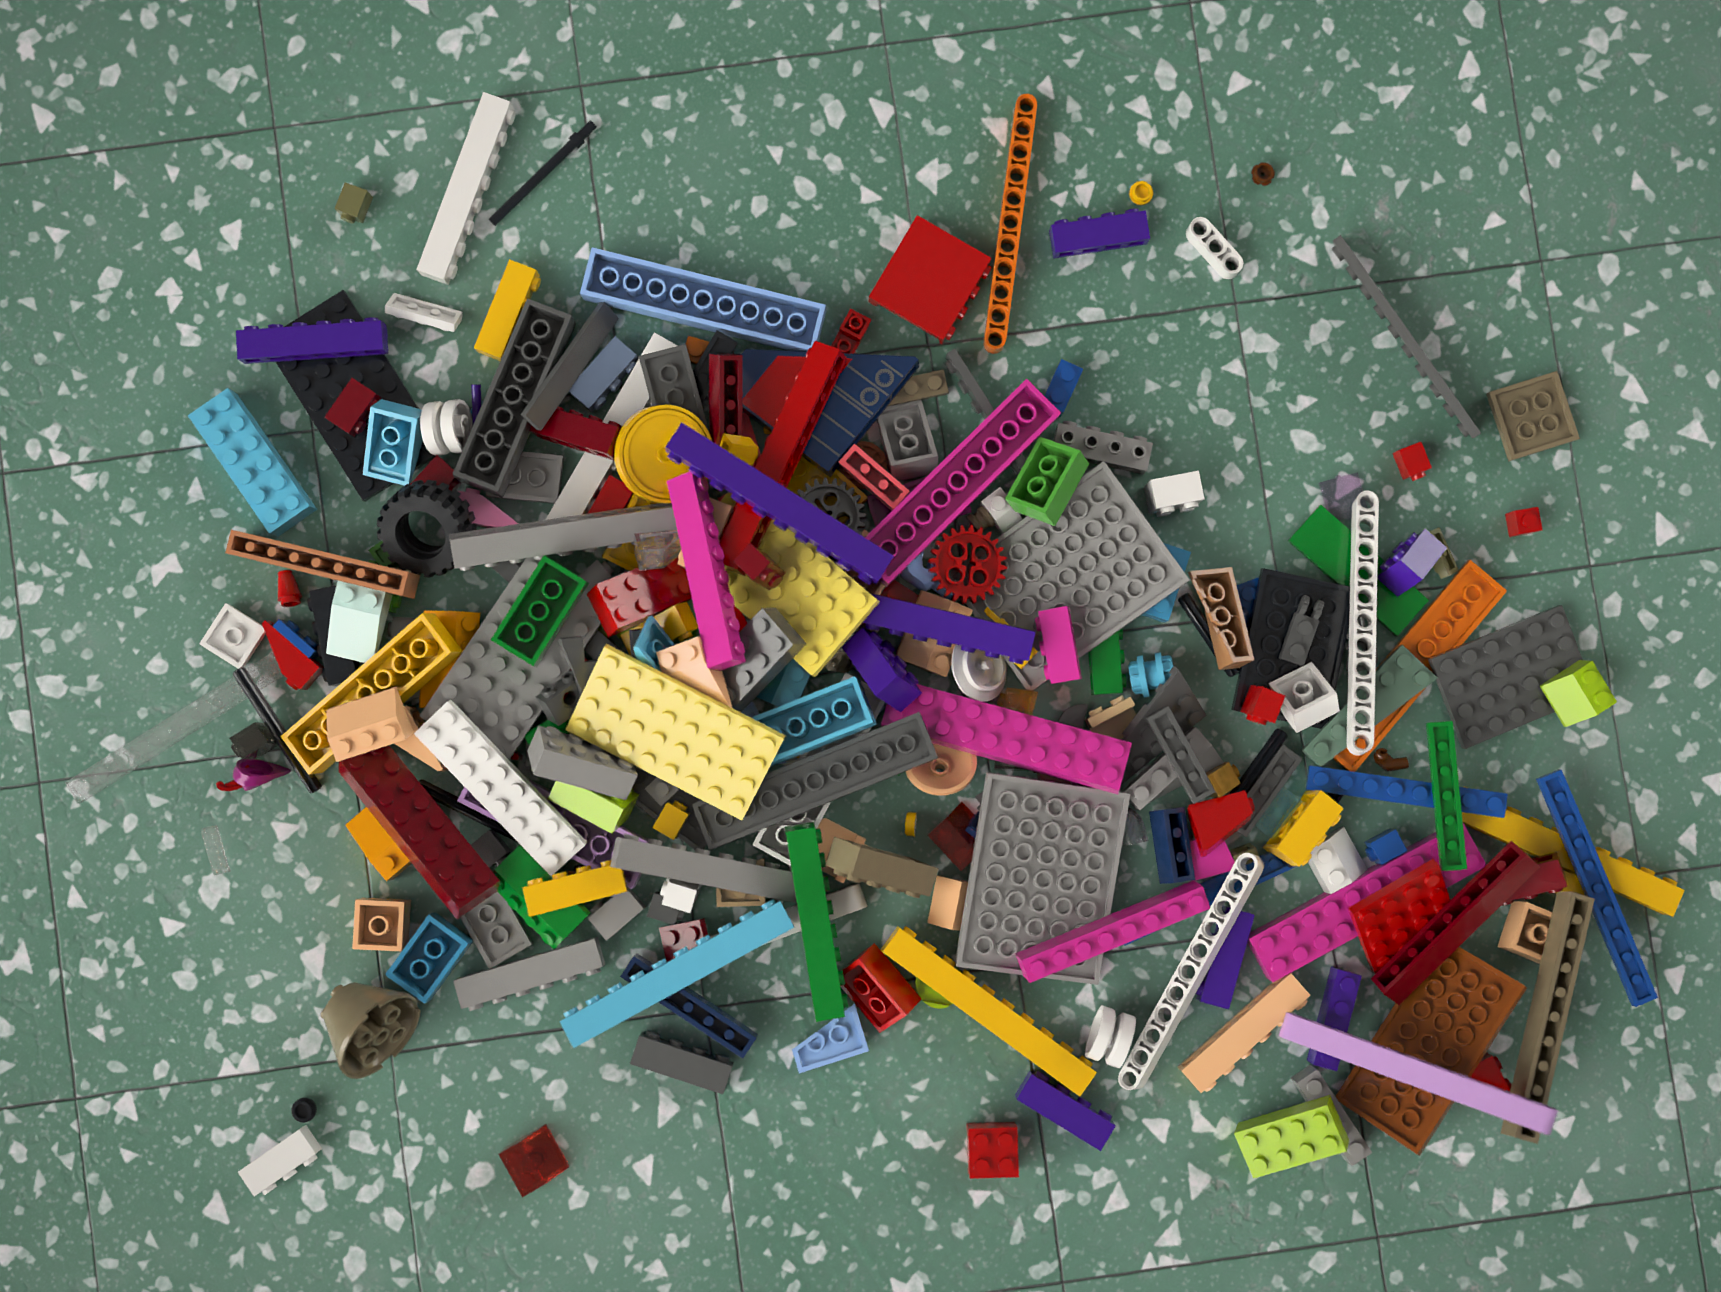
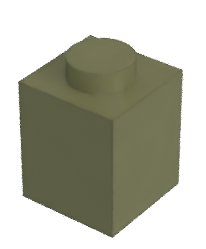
M345 182L335 210L341 215L340 218L346 222L354 224L355 221L363 223L373 196L367 190Z

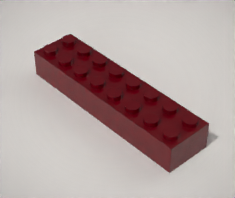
M390 745L339 761L340 775L456 919H459L497 892L500 880Z

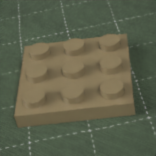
M1557 371L1486 394L1508 461L1580 439Z

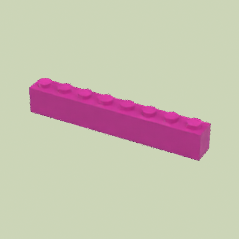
M689 471L667 480L706 665L708 669L722 671L744 663L745 648L739 635L740 625L735 617L734 599L729 590V576L723 562L724 553L718 540L719 530L714 522V508L708 495L709 485L704 476L699 478Z
M1190 881L1017 952L1015 955L1023 976L1031 983L1210 909V905L1203 886L1196 881Z

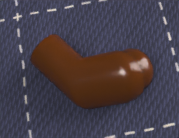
M1385 748L1377 749L1373 755L1375 763L1385 771L1409 768L1407 757L1393 759Z

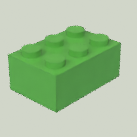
M1039 437L1005 500L1015 512L1056 526L1089 462L1080 450Z

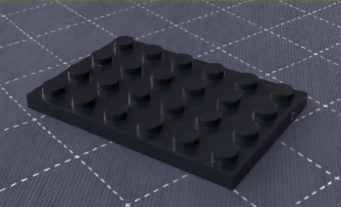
M1261 568L1248 627V636L1254 660L1240 667L1231 710L1241 711L1250 685L1270 689V682L1302 667L1279 659V655L1293 614L1296 613L1303 595L1310 597L1309 605L1304 613L1305 616L1311 617L1317 600L1324 602L1321 616L1318 619L1319 623L1304 665L1312 662L1334 691L1336 690L1349 628V586ZM1280 709L1276 720L1288 722ZM1330 716L1310 727L1321 729L1329 721Z

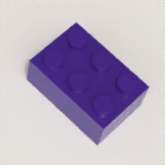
M862 627L842 646L875 696L899 712H902L922 694L917 686L919 683L917 678L911 672L905 670L907 667L906 663L893 653L896 650L888 640L883 642L882 638L875 631L870 633Z

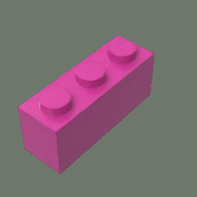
M1069 606L1038 611L1039 617H1035L1037 631H1042L1043 641H1039L1041 655H1046L1047 665H1044L1046 680L1050 679L1051 684L1082 679Z

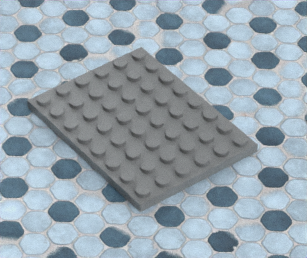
M1103 461L1081 478L1056 526L1027 516L998 537L999 541L995 545L996 548L1004 547L999 555L1007 557L1006 560L1001 562V565L1006 566L1007 569L1000 571L1005 576V579L997 580L1001 586L999 589L991 587L994 592L992 596L985 592L986 599L984 601L977 596L975 604H972L970 598L967 599L966 604L973 610L972 613L976 618L995 622L984 612L988 607L1009 625L1036 631L1033 647L1039 652L1023 669L1010 662L1007 656L1002 655L1028 693H1031L1048 681L1044 673V665H1047L1046 655H1041L1039 641H1043L1042 631H1037L1035 617H1039L1038 611L1069 606L1078 658H1081L1189 582L1190 579ZM981 549L975 556L980 560H984L986 552L984 549ZM969 559L962 563V565L966 566L965 586L968 585V569L973 566V564L969 563ZM953 569L948 573L952 581L960 580V573L957 570ZM974 572L973 580L977 584H982L984 576L981 572Z
M986 772L955 959L956 967L1023 975L1015 953L1110 915L1131 794L1119 791L1117 795L1088 786ZM1104 953L1043 978L1098 985Z

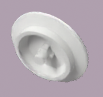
M955 645L951 660L952 672L961 691L969 698L981 702L996 698L1003 690L1006 682L1007 669L1005 658L1002 655L999 656V659L985 656V651L978 649L975 650V653L962 651L961 645Z

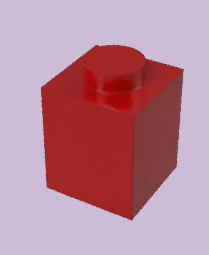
M1422 442L1415 443L1393 453L1403 480L1411 477L1412 481L1425 477V471L1432 468Z
M1539 507L1515 510L1505 514L1509 538L1533 534L1543 530Z

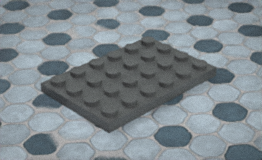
M1557 605L1428 658L1432 672L1437 677V685L1463 749L1472 747L1555 712L1540 685L1578 660H1583L1562 605Z

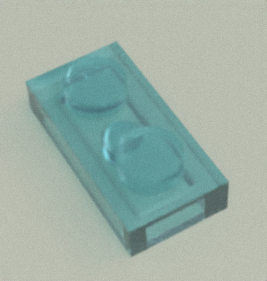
M1282 787L1255 823V827L1274 840L1302 800L1285 787Z

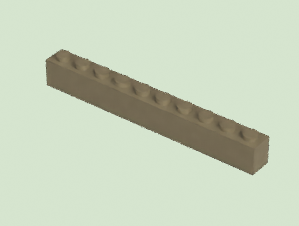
M1560 891L1556 895L1510 1090L1512 1093L1545 1105L1548 1103L1595 900L1575 892ZM1505 1119L1503 1120L1502 1134L1538 1144L1540 1132Z

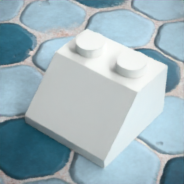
M1312 662L1269 683L1271 690L1285 695L1281 711L1296 733L1340 711L1337 693Z
M1344 827L1328 834L1321 845L1315 846L1311 851L1312 857L1308 861L1323 891L1329 894L1353 883L1367 870Z

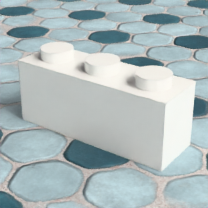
M305 1125L238 1171L253 1196L260 1192L266 1195L277 1187L275 1184L277 1180L283 1178L286 1181L296 1174L297 1170L295 1168L303 1163L306 1167L318 1158L316 1153L322 1150V1147L307 1125Z

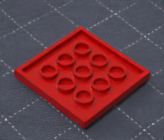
M1434 859L1429 860L1348 907L1368 964L1374 974L1450 901L1439 864Z

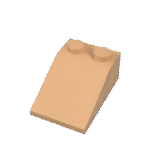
M696 637L656 652L661 672L733 708L723 672L707 668L701 637Z
M404 706L415 733L425 721L419 716L420 713L416 707ZM414 733L407 739L394 743L438 772L449 771Z

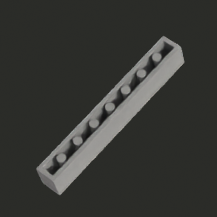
M624 834V838L616 837L610 867L797 903L792 869L789 866L788 871L779 869V864L765 862V866L756 865L757 860L742 857V862L733 860L734 855L719 853L718 857L709 856L710 851L696 848L694 853L686 851L687 846L672 843V847L669 848L662 846L663 841L648 838V843L639 842V836Z

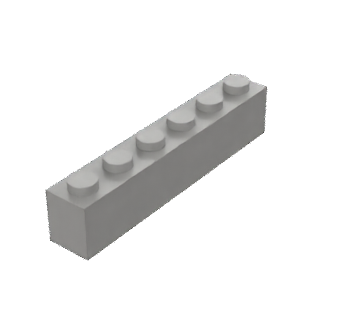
M597 936L462 976L453 980L461 1009L468 1007L469 1011L484 1007L483 1002L492 1000L493 1004L507 1000L506 996L515 993L516 997L531 993L530 988L539 986V989L543 990L554 986L553 982L562 979L563 983L576 980L577 974L586 972L587 976L601 972L600 968L606 965Z

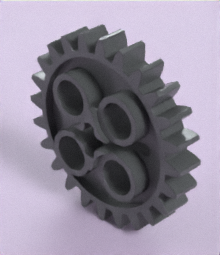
M824 477L823 484H819L817 479H814V487L806 483V492L800 489L797 490L801 498L817 508L818 506L814 501L818 499L825 512L834 519L838 520L841 516L849 517L850 522L846 526L862 536L858 528H865V523L860 520L865 519L866 514L859 511L863 510L865 505L857 504L861 496H852L855 489L852 487L846 490L847 484L845 481L838 486L836 478H834L832 484H828L827 478ZM828 496H835L837 498V502L833 506L826 505L824 501Z

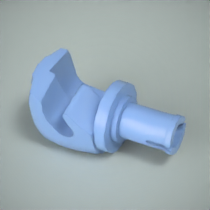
M924 551L900 573L904 580L919 590L927 591L932 589L941 597L949 600L953 597L951 593L944 597L946 591L944 588L936 590L940 583L939 581L931 582L936 574L930 573L928 570L934 567V564L928 562L927 569L923 567L922 558Z

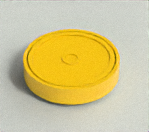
M674 405L650 406L633 414L621 427L614 448L615 465L621 480L635 495L651 502L671 503L667 480L689 472L690 468L682 462L678 465L667 457L668 453H666L665 447L682 422L712 441L706 426L692 412Z

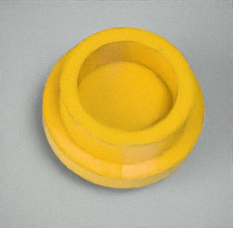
M1138 181L1131 186L1129 197L1137 205H1146L1153 197V189L1149 183Z

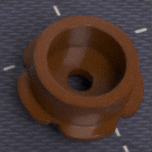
M1263 162L1255 165L1251 170L1252 180L1257 185H1269L1272 181L1271 179L1275 176L1273 167L1268 163Z

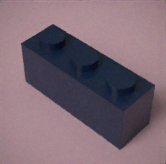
M1185 807L1149 811L1159 883L1168 884L1195 880Z

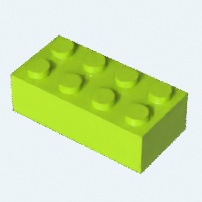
M1330 1095L1239 1122L1234 1132L1253 1179L1346 1152L1350 1141Z

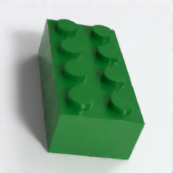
M544 555L494 633L491 641L528 664L537 667L589 583Z

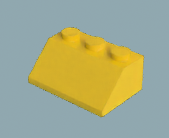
M1322 790L1305 791L1263 848L1291 866H1304L1311 859V851L1314 847L1321 845L1326 839V831L1330 826L1333 827L1341 819L1340 813L1344 808Z

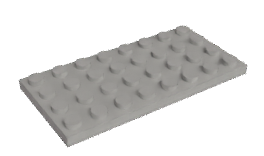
M534 557L524 560L419 715L427 721L451 699L508 760L512 758L524 740L525 735L530 731L543 711L536 696L541 693L544 687L556 683L564 673L571 670L566 661L563 648L560 647L558 638L582 636L585 649L601 625L587 596L589 591L585 590L537 667L528 664L491 641L494 633L541 559H534Z

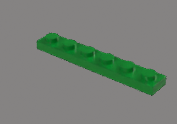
M1453 721L1426 723L1439 867L1441 871L1467 869Z

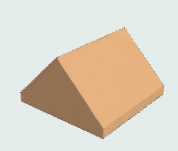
M936 875L927 923L960 931L968 881Z

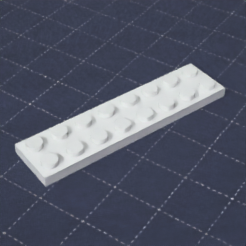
M451 699L414 733L549 875L552 876L587 844V841Z

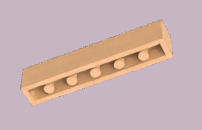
M1291 973L1272 982L1182 1062L1178 1068L1200 1093L1204 1090L1206 1092L1210 1091L1217 1084L1216 1080L1222 1074L1224 1076L1229 1074L1235 1068L1234 1064L1240 1058L1245 1059L1253 1052L1252 1047L1258 1042L1263 1043L1271 1036L1270 1031L1276 1026H1282L1286 1012L1292 1013L1295 1009L1300 1010L1308 1002L1306 999L1311 995Z

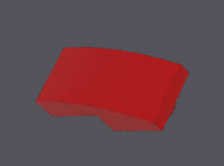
M850 308L831 346L840 349L845 354H855L872 319Z

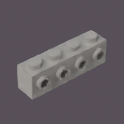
M1063 421V424L1058 423L1056 426L1053 441L1080 450L1089 463L1099 465L1104 461L1108 467L1143 475L1148 470L1153 443L1147 442L1148 439L1145 437L1133 436L1132 439L1124 437V433L1118 431L1104 433L1100 432L1101 429L1098 427L1086 426V428L1077 427V423L1071 421Z

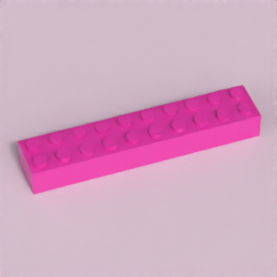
M1028 379L1016 388L865 537L894 556L879 579L886 587L1059 417L1061 412Z
M919 684L917 686L922 694L902 712L888 704L886 705L881 722L882 727L920 712L931 741L934 744L1119 794L1132 746L1131 742Z
M1464 823L1467 869L1441 871L1446 888L1486 866ZM1436 832L1406 848L1407 852L1383 865L1375 864L1368 868L1353 883L1332 894L1324 892L1250 932L1247 943L1266 978L1275 982L1356 938L1358 934L1348 907L1431 859H1434L1439 864Z

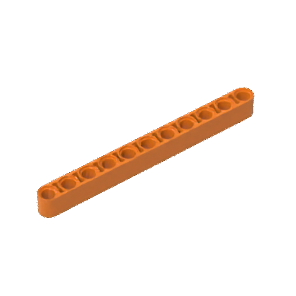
M1022 94L1018 97L1013 115L983 340L985 350L992 354L1001 352L1007 338L1037 112V100L1031 94ZM1027 104L1032 110L1025 112L1021 110L1020 106ZM1023 127L1026 128L1029 133L1026 135H1021L1017 132V129ZM1020 150L1026 156L1024 158H1017L1014 152ZM1017 173L1021 175L1022 180L1016 182L1010 176ZM1009 197H1016L1019 200V204L1012 205L1007 199ZM1006 220H1013L1016 223V227L1007 228L1004 222ZM1009 243L1013 246V250L1006 252L1001 248V245ZM1006 266L1009 268L1010 274L1002 275L999 273L998 268ZM1002 289L1007 293V297L1000 299L996 297L995 291ZM1001 313L1004 320L1002 322H995L991 315ZM991 336H997L1000 338L1001 344L993 346L989 343L988 339Z

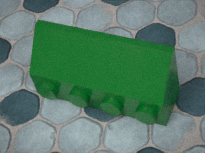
M521 845L493 871L500 880L497 892L513 910L520 914L525 923L532 927L541 936L542 940L554 950L591 913L581 903L529 917L522 887L528 886L527 881L542 878L543 882L553 879Z

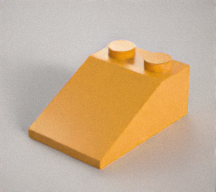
M367 807L346 824V827L370 863L386 881L395 879L412 864Z

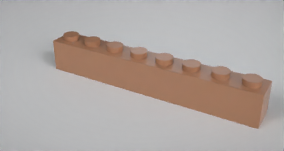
M235 530L230 532L225 552L412 599L415 598L420 575Z

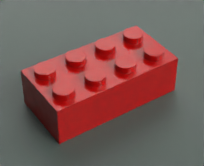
M678 552L600 582L587 593L608 637L645 622L651 615L654 617L676 604L692 599L686 569L677 564L679 561Z

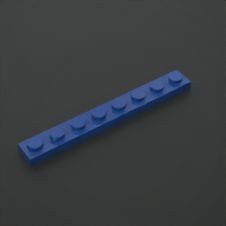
M1308 766L1305 790H1322L1325 793L1434 808L1432 783ZM1459 787L1462 812L1505 818L1508 794Z

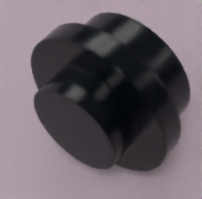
M307 1097L296 1100L292 1105V1116L298 1122H309L315 1117L317 1112L315 1102Z

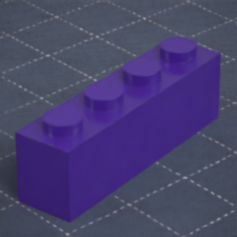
M1129 209L1124 212L1125 214L1115 215V212H1108L1098 218L1083 216L1078 218V221L1068 222L1067 219L1055 221L1049 229L1053 259L1147 245L1150 240L1146 210Z
M1223 905V913L1225 915L1228 914L1231 910V907ZM1241 911L1195 993L1197 994L1196 999L1200 1002L1229 1010L1254 920V914ZM1218 924L1216 925L1215 932L1211 933L1213 936L1219 932Z
M1331 966L1317 1022L1347 1033L1361 975ZM1311 1048L1307 1056V1061L1313 1065L1334 1071L1338 1070L1340 1059Z
M1029 1070L1015 1094L1016 1099L1101 1151L1116 1127L1111 1120L1113 1116L1102 1109L1099 1112L1095 1111L1090 1107L1092 1104L1081 1096L1076 1099L1069 1095L1071 1091L1062 1084L1058 1083L1055 1086L1048 1082L1050 1078L1044 1073L1037 1070L1035 1074Z

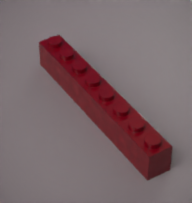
M1511 840L1371 980L1385 996L1400 1005L1510 898L1540 866Z

